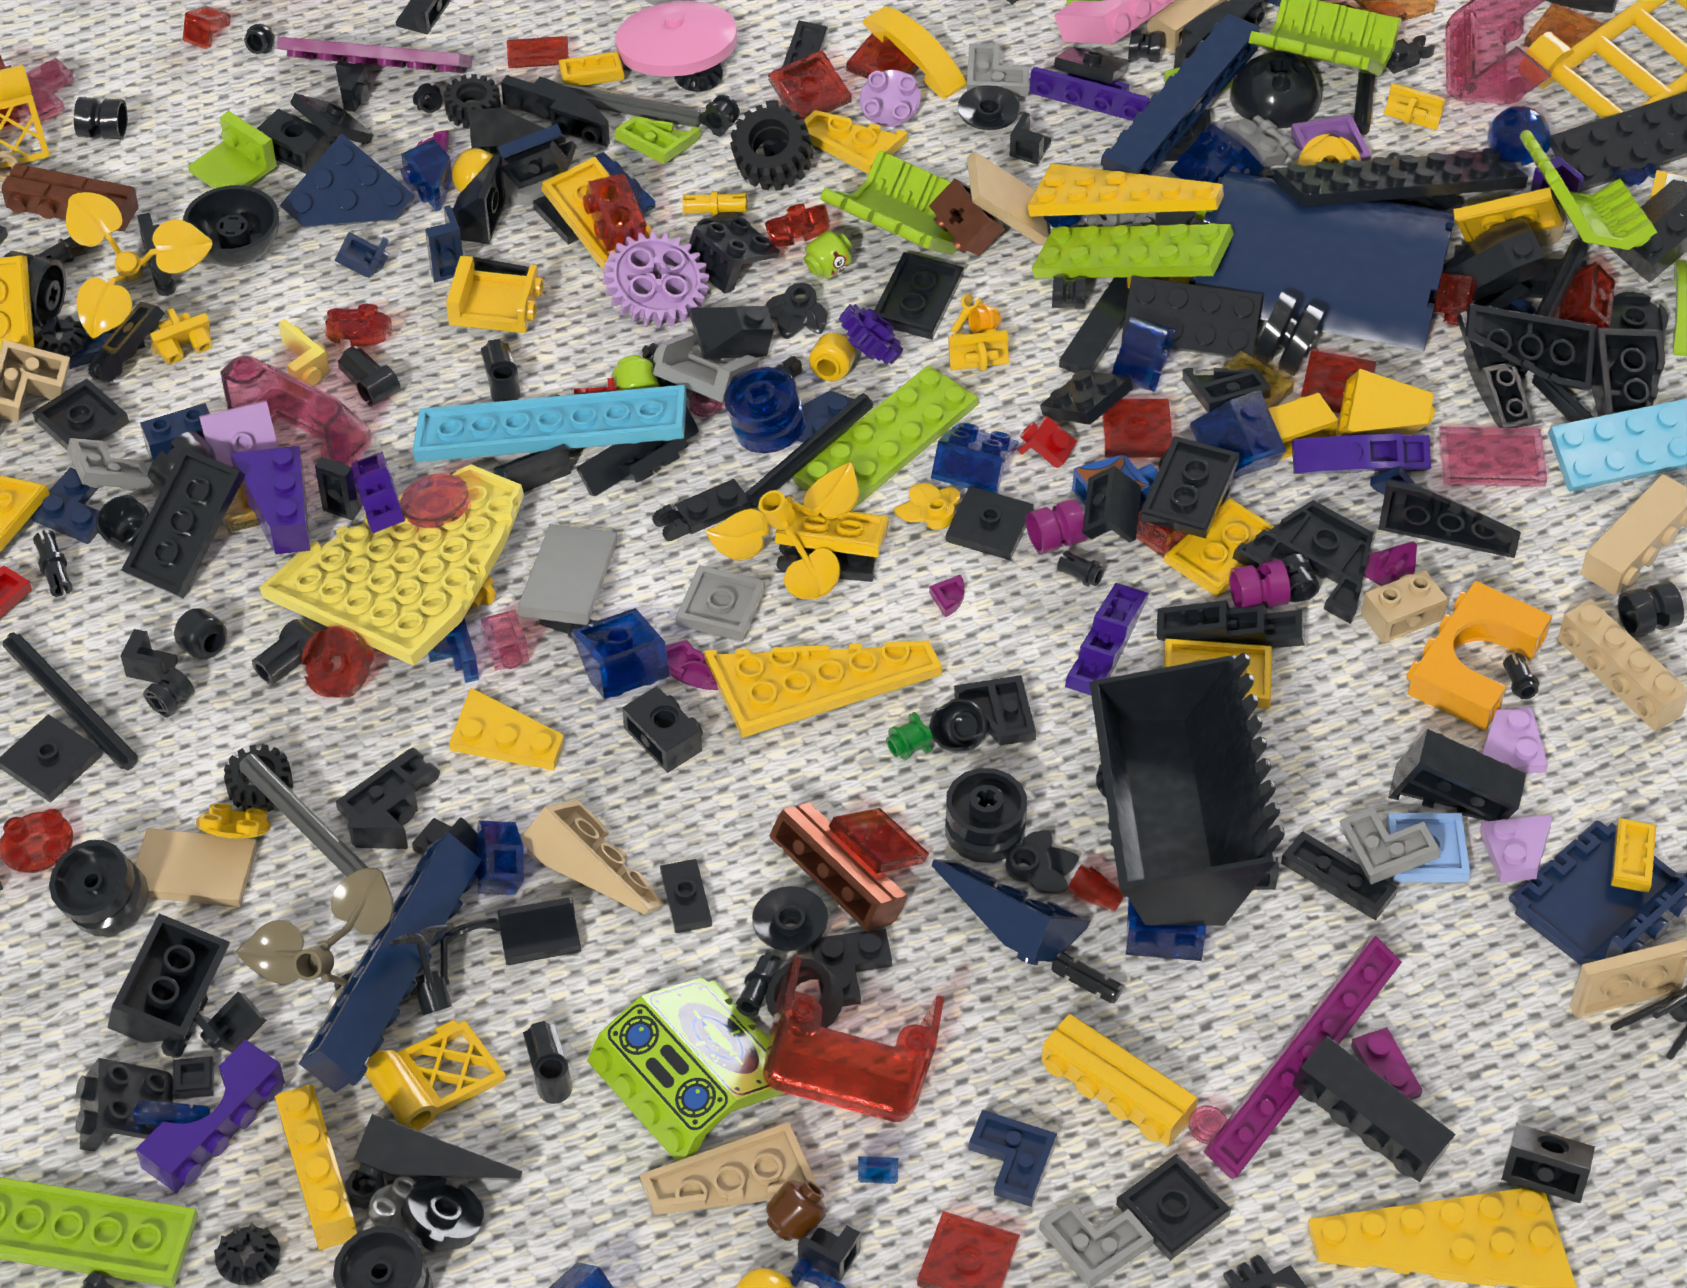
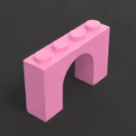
M1175 0L1073 1L1057 12L1054 17L1062 39L1065 42L1114 44Z

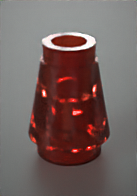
M1081 864L1067 891L1075 894V899L1110 909L1113 912L1117 911L1124 899L1119 887L1092 865L1088 868Z

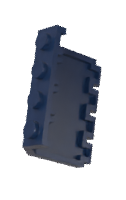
M1598 820L1594 821L1578 835V839H1574L1554 857V860L1546 863L1539 870L1537 879L1526 881L1509 896L1510 903L1516 906L1515 915L1581 966L1582 964L1645 949L1647 941L1651 938L1656 941L1666 932L1670 925L1669 921L1675 916L1680 919L1687 913V872L1676 873L1656 856H1654L1652 885L1649 893L1611 886L1616 825L1611 823L1607 827Z

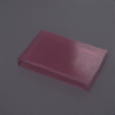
M1439 426L1438 442L1443 485L1546 487L1547 472L1541 429Z

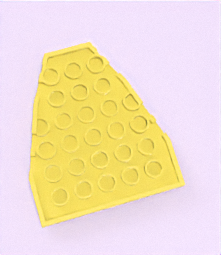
M472 464L456 470L452 475L432 481L434 488L415 496L414 491L410 490L398 496L405 518L404 522L372 533L366 514H364V523L350 528L343 525L335 530L336 538L321 546L317 540L310 543V551L299 552L259 587L262 597L415 666L457 627L465 617L506 545L524 497L522 485Z

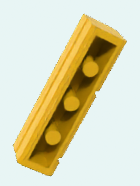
M1068 1014L1059 1024L1058 1028L1044 1041L1041 1062L1044 1063L1045 1068L1050 1074L1058 1078L1064 1076L1075 1084L1077 1090L1083 1096L1089 1099L1097 1098L1107 1105L1108 1110L1113 1116L1120 1120L1127 1118L1139 1126L1141 1133L1153 1142L1160 1140L1167 1146H1170L1196 1115L1198 1097L1072 1014Z
M305 1085L278 1093L275 1096L279 1116L318 1249L323 1250L345 1243L356 1235L357 1231L314 1085Z

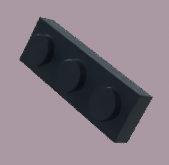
M1304 831L1300 833L1282 855V865L1375 921L1396 896L1398 887L1386 880L1370 884L1359 864Z

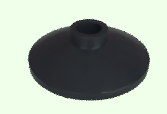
M992 85L974 87L966 91L958 102V113L961 119L968 125L982 130L1005 128L1017 119L1020 112L1019 101L1012 92Z
M787 886L768 892L757 902L752 914V924L756 935L766 945L778 950L795 951L809 947L821 938L827 928L828 912L822 899L814 892L801 887ZM788 923L796 924L795 926H785Z

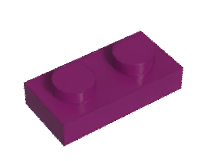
M1388 1027L1352 1039L1351 1047L1359 1061L1409 1099L1413 1100L1421 1097L1422 1088Z

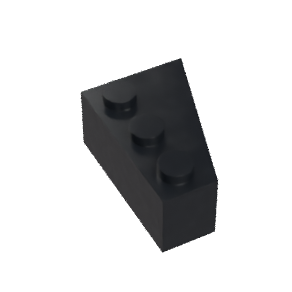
M1427 729L1396 764L1388 798L1399 800L1400 795L1423 800L1422 806L1433 808L1434 803L1457 808V813H1462L1463 816L1484 821L1509 819L1519 809L1526 773L1511 767L1509 764L1484 755L1476 749L1451 740L1443 734Z

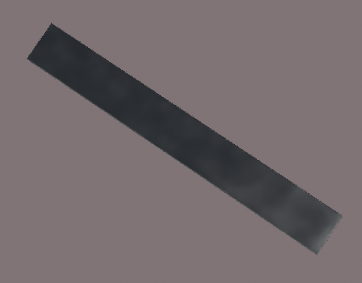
M1196 211L1157 212L1156 225H1189L1195 217ZM1127 277L1113 278L1059 360L1060 368L1073 373L1085 369L1095 370L1124 325L1130 289L1127 285Z

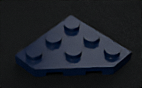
M341 133L279 206L303 227L307 228L326 225L396 221L416 196Z

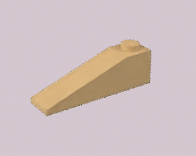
M578 799L544 807L519 839L527 847L528 855L535 861L543 863L545 866L644 915L658 911L665 905L640 872L634 869H627L624 865L625 859L628 857L622 848H614L607 843L604 837L608 836L610 832Z

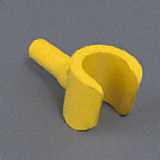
M971 294L963 295L961 298L963 309L950 329L951 332L958 333L968 319L970 310L984 304L981 298H978L976 303L970 307L974 297Z

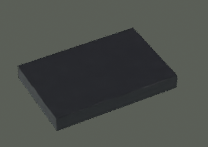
M903 252L874 311L884 320L888 321L894 327V330L933 340L964 276V267Z
M1174 436L1142 507L1140 521L1206 539L1238 465L1239 453Z

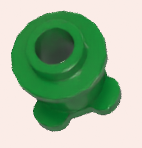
M916 712L908 715L909 723L899 728L893 726L888 730V737L886 738L887 747L893 756H900L903 760L909 759L911 753L922 749L925 754L932 750L930 746V741L933 739L932 733L920 720Z

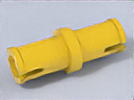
M711 191V194H683V214L711 213L712 216H715L722 212L747 213V192L719 194L718 191Z

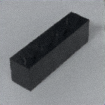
M1328 1036L1303 1063L1292 1084L1298 1089V1092L1304 1099L1312 1103L1315 1102L1330 1114L1335 1123L1350 1129L1362 1139L1369 1149L1381 1153L1394 1163L1395 1168L1401 1174L1412 1177L1418 1182L1422 1181L1446 1152L1456 1135Z

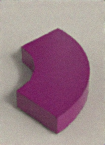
M688 640L654 650V657L659 665L678 681L700 689L719 690L717 682L714 680V676L706 664L704 653L694 649Z

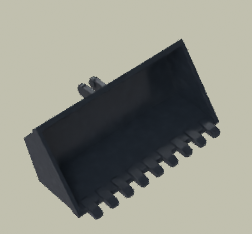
M1241 653L1237 657L1234 655L1089 682L1109 814L1108 830L1111 831L1110 844L1114 848L1119 889L1124 897L1129 898L1145 925L1225 926L1264 875L1276 864L1274 850L1283 840L1285 831L1284 827L1280 825H1275L1270 829V826L1280 814V806L1275 802L1265 806L1275 793L1276 786L1275 782L1271 780L1261 784L1271 770V761L1262 758L1257 762L1265 751L1267 742L1266 738L1261 736L1252 740L1261 729L1263 722L1262 717L1258 715L1248 719L1258 706V697L1253 694L1245 697L1254 684L1253 675L1246 673L1240 677L1250 663V657L1246 653Z

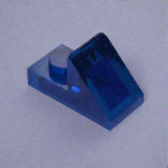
M463 618L462 622L428 653L430 663L452 658L455 672L462 671L465 683L479 680L476 656L465 619Z

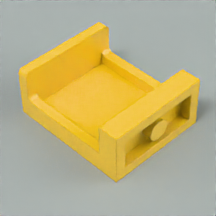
M460 256L446 300L449 325L526 334L529 322L534 321L536 318V297H541L543 293L544 282L543 278L538 277L537 265L530 264L527 276L475 271L473 257Z

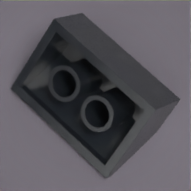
M1673 179L1641 207L1657 231L1647 243L1639 247H1633L1630 250L1609 247L1649 283L1687 252V182Z
M158 913L111 1007L108 1029L143 1043L184 1040L227 952L230 942Z

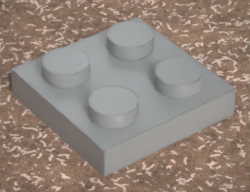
M699 565L676 615V625L743 642L765 592V581Z

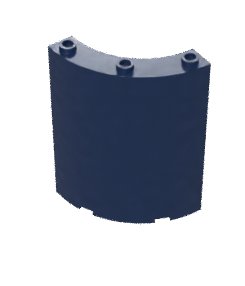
M1227 171L1224 177L1219 176L1217 183L1223 185L1224 197L1218 210L1206 212L1203 224H1231L1234 235L1214 276H1196V278H1190L1189 284L1262 294L1259 319L1268 321L1281 292L1284 290L1298 297L1299 304L1293 315V318L1297 320L1305 305L1309 303L1325 309L1317 327L1319 331L1425 351L1435 304L1429 303L1431 291L1437 292L1439 289L1444 260L1447 255L1455 220L1454 213L1387 200L1302 207L1273 179Z

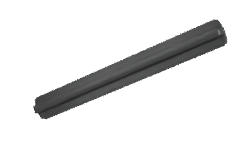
M559 83L583 96L597 109L690 127H699L701 124L698 116L701 114L699 109Z
M251 753L239 763L240 771L346 877L358 870L368 868L255 754Z

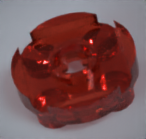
M803 203L789 207L786 210V215L765 222L771 243L778 247L795 245L793 239L801 236L804 237L805 241L811 240L824 233L830 227V219L825 205L806 208Z
M361 304L358 306V309L349 310L333 308L327 311L325 334L330 341L340 344L341 338L350 340V346H371L386 341V334L391 336L392 321L388 315L378 312V306L374 304Z
M336 626L320 630L310 637L304 647L302 665H306L307 676H304L311 690L320 696L350 698L365 683L370 665L374 660V654L367 647L364 639L352 629ZM333 656H340V668L333 671L334 663L331 659Z

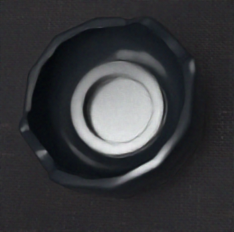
M133 496L114 497L102 506L96 516L97 532L112 547L121 551L124 549L127 551L131 550L149 516V511Z
M951 699L941 707L934 709L929 729L933 740L942 749L959 754L974 750L985 740V735L988 732V722L984 711L973 701Z

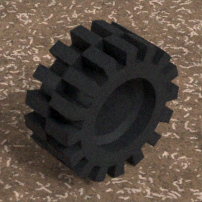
M471 74L469 79H467L466 75L461 76V81L455 78L452 80V85L447 84L446 91H444L445 110L448 120L450 122L454 121L456 126L463 123V128L465 129L469 128L468 110L501 108L498 85H495V81L492 79L487 81V76L481 75L480 79H477V74ZM469 100H480L476 103H465Z
M262 744L261 750H257L256 745H250V752L246 753L242 748L237 751L239 758L232 755L228 759L230 765L225 764V774L223 775L230 801L233 800V804L237 808L242 805L245 812L251 807L262 809V807L266 806L268 812L274 810L273 803L255 785L245 783L247 777L240 771L239 763L247 755L255 754L291 790L293 788V778L287 756L284 753L280 755V751L276 747L269 751V746Z

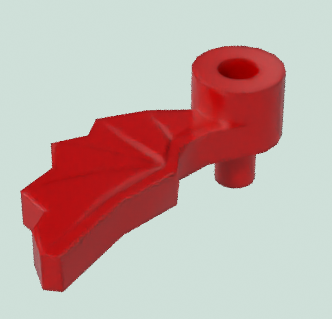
M607 378L608 387L574 388V395L619 391V387H615L614 378Z

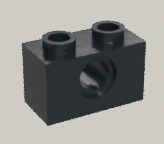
M277 109L257 128L272 139L275 159L305 174L309 172L330 147L329 135H326L316 125L280 109Z
M658 686L622 707L624 729L667 773L702 752L701 736L703 731L700 724L695 718H688L680 709L676 699L671 695L667 696Z
M1516 1123L1501 1180L1581 1203L1591 1170L1595 1146Z

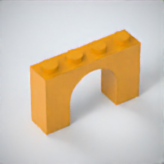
M1475 580L1468 592L1462 591L1459 594L1454 605L1455 611L1452 615L1447 613L1444 616L1438 629L1439 635L1437 638H1429L1422 653L1424 657L1420 662L1415 660L1412 663L1406 679L1410 681L1408 695L1486 731L1494 718L1496 710H1500L1506 686L1467 668L1457 658L1454 650L1468 642L1488 641L1516 653H1521L1532 660L1547 638L1552 615Z

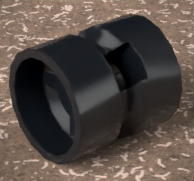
M78 97L74 107L73 119L77 137L97 138L101 134L104 139L123 140L128 125L126 102L123 99L105 98L100 103L98 98Z
M1667 581L1651 585L1646 590L1639 588L1623 592L1618 598L1620 621L1627 633L1632 637L1652 633L1655 628L1664 630L1683 623V600L1677 587L1672 582Z

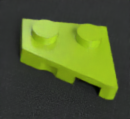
M638 116L632 117L615 129V140L662 164L667 163L701 138V129L692 126L689 132L674 130L673 123L653 121L649 118Z

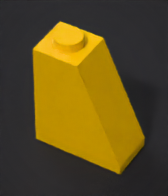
M1359 369L1346 382L1336 436L1416 434L1426 425H1430L1435 414V407L1432 406L1434 393Z

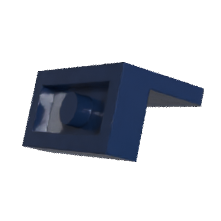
M450 205L443 207L445 224L425 229L430 270L434 283L454 278L459 258L463 256L460 228Z

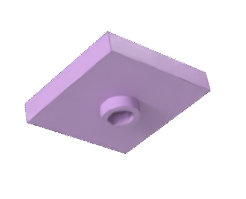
M266 400L199 416L204 438L213 448L217 461L233 467L230 453L278 448Z

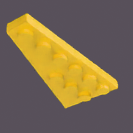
M1051 163L1028 203L1029 217L1218 210L1224 197L1223 185L1219 183Z
M1527 1187L1308 1220L1307 1226L1318 1262L1366 1269L1368 1266L1394 1269V1273L1408 1275L1410 1272L1432 1275V1278L1492 1287L1505 1285L1519 1288H1577L1546 1193Z

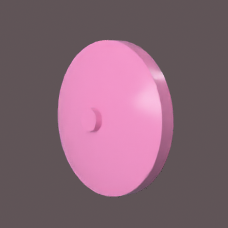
M673 1L647 7L628 17L618 28L615 40L620 59L629 68L647 75L672 77L698 73L721 63L734 51L738 37L735 20L724 9L698 1Z

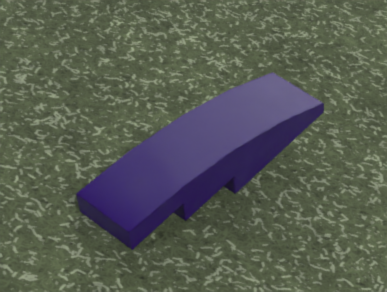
M383 451L352 462L351 467L354 481L372 533L404 522L403 510Z
M1119 583L1114 584L1095 614L1092 628L1080 646L1078 659L1067 674L1066 688L1091 695L1089 682L1111 677L1141 615L1149 593Z

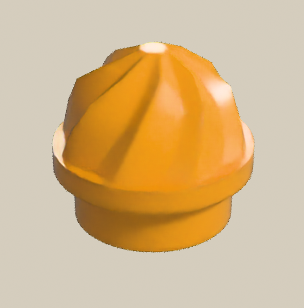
M981 304L977 308L970 310L968 324L973 334L983 333L985 330L990 329L998 331V328L1001 326L1002 319L998 309L987 304Z

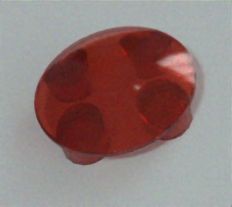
M57 809L35 812L23 817H12L3 825L4 834L0 841V855L3 862L17 872L37 873L54 867L59 858L72 847L74 839L72 827Z

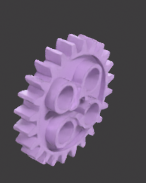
M651 231L650 238H645L641 232H638L637 241L627 236L625 245L617 243L615 252L610 251L608 261L605 262L603 272V284L607 285L605 295L613 296L612 306L622 305L620 315H625L628 312L632 313L631 322L633 323L639 317L643 318L645 327L648 326L650 320L655 321L657 328H661L662 321L664 320L671 327L674 326L676 317L680 321L685 322L690 308L702 307L708 291L709 274L705 273L706 263H698L700 253L690 254L692 246L690 243L681 247L679 245L680 237L675 238L673 242L669 241L667 232L663 234L661 239L657 238L654 231Z

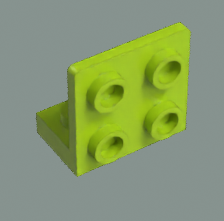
M230 111L220 116L221 136L224 141L188 165L191 174L214 189L230 185L251 186L277 167L272 139Z

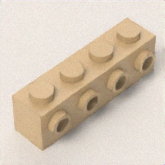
M1662 474L1586 552L1580 575L1615 596L1625 585L1631 587L1638 578L1640 570L1644 566L1650 567L1654 563L1660 549L1663 546L1669 547L1673 543L1682 526L1687 528V487Z
M1592 599L1564 614L1558 641L1649 727L1657 732L1682 716L1687 702V687Z

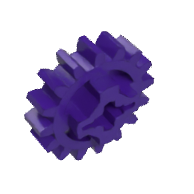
M849 304L838 318L842 322L841 326L848 331L847 335L850 336L848 339L850 344L863 352L869 359L874 360L876 358L878 361L882 360L888 365V363L893 364L902 354L904 349L900 346L901 342L894 338L895 334L892 332L894 327L874 310L861 309L857 304Z

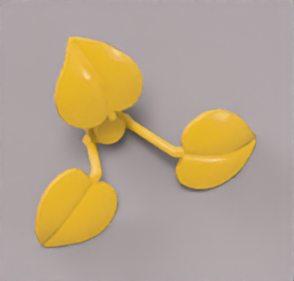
M91 192L73 194L68 200L66 213V228L71 238L76 243L87 247L97 246L106 238L117 256L114 264L119 276L111 278L108 283L101 278H90L83 283L78 291L76 301L77 312L89 336L95 339L119 327L132 311V300L129 292L122 286L114 285L115 283L134 282L140 279L143 274V266H147L148 261L154 255H156V263L161 271L168 274L186 272L199 264L207 256L213 246L212 240L186 221L169 220L162 223L153 234V243L156 248L149 250L140 259L132 251L122 252L110 234L120 229L123 223L121 212L113 201L105 196Z
M851 462L846 463L817 480L805 493L803 499L804 506L795 502L790 496L785 498L780 491H769L759 500L758 506L760 511L747 509L737 512L721 524L707 529L706 534L720 553L732 560L742 561L750 559L762 551L764 547L763 536L770 534V525L775 529L785 530L802 557L801 560L793 562L787 568L784 576L786 589L791 595L799 599H820V597L829 594L836 586L840 576V564L835 554L827 548H818L808 556L790 527L795 517L793 508L811 517H817L821 513L826 519H837L847 514L855 506L859 497L854 466Z

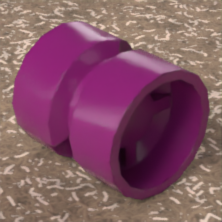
M1076 499L1059 502L1056 506H1053L1052 510L1048 507L1029 511L1026 514L1028 536L1039 555L1059 550L1061 543L1065 546H1072L1085 542L1088 539L1082 533L1084 512Z
M1281 560L1260 563L1257 569L1252 565H1247L1230 570V593L1236 608L1257 606L1263 603L1266 607L1271 608L1287 605L1290 602L1289 578L1285 565Z

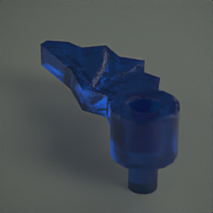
M1648 163L1641 170L1637 168L1626 170L1613 169L1612 173L1618 179H1621L1623 183L1632 187L1635 184L1639 186L1648 176L1655 178L1656 171H1661V168L1657 164Z
M798 1259L791 1270L793 1275L791 1282L795 1287H797L800 1280L813 1283L819 1288H845L843 1284L837 1282L832 1276H827L820 1271H812V1264L805 1259Z

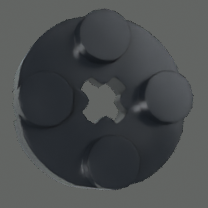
M1623 292L1615 295L1608 304L1606 301L1603 305L1600 326L1604 329L1662 330L1664 335L1668 324V314L1660 303L1659 307H1657L1654 303L1650 302L1651 297L1646 294ZM1629 318H1635L1636 322L1630 321Z
M428 1177L417 1181L401 1207V1215L409 1229L418 1238L422 1239L423 1247L432 1252H440L443 1248L459 1249L470 1245L476 1239L484 1218L483 1206L478 1197L469 1188L462 1184L459 1185L458 1189L446 1185L448 1179L442 1177ZM439 1212H441V1213H449V1214H450V1217L444 1216V1215L440 1214Z

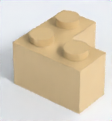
M3 339L0 349V419L19 422L27 393L50 400L61 395L69 374L70 357Z

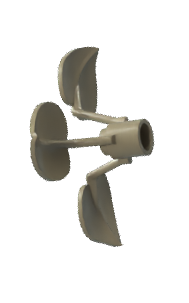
M365 868L350 874L339 883L332 896L331 910L336 918L347 923L331 938L322 942L321 945L302 950L304 938L300 930L288 921L274 920L261 926L236 950L237 955L251 970L274 983L288 984L298 979L311 981L321 977L325 983L333 982L340 984L344 988L348 980L331 974L334 967V956L330 948L349 933L353 926L360 933L369 935L383 930L388 925L393 915L394 904L383 872L378 868ZM343 988L336 990L331 995L328 1002V1013L330 1012L331 1008L333 1007Z

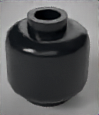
M193 608L186 611L178 619L174 628V639L178 646L192 657L199 660H208L216 656L226 644L227 628L219 618L202 608Z

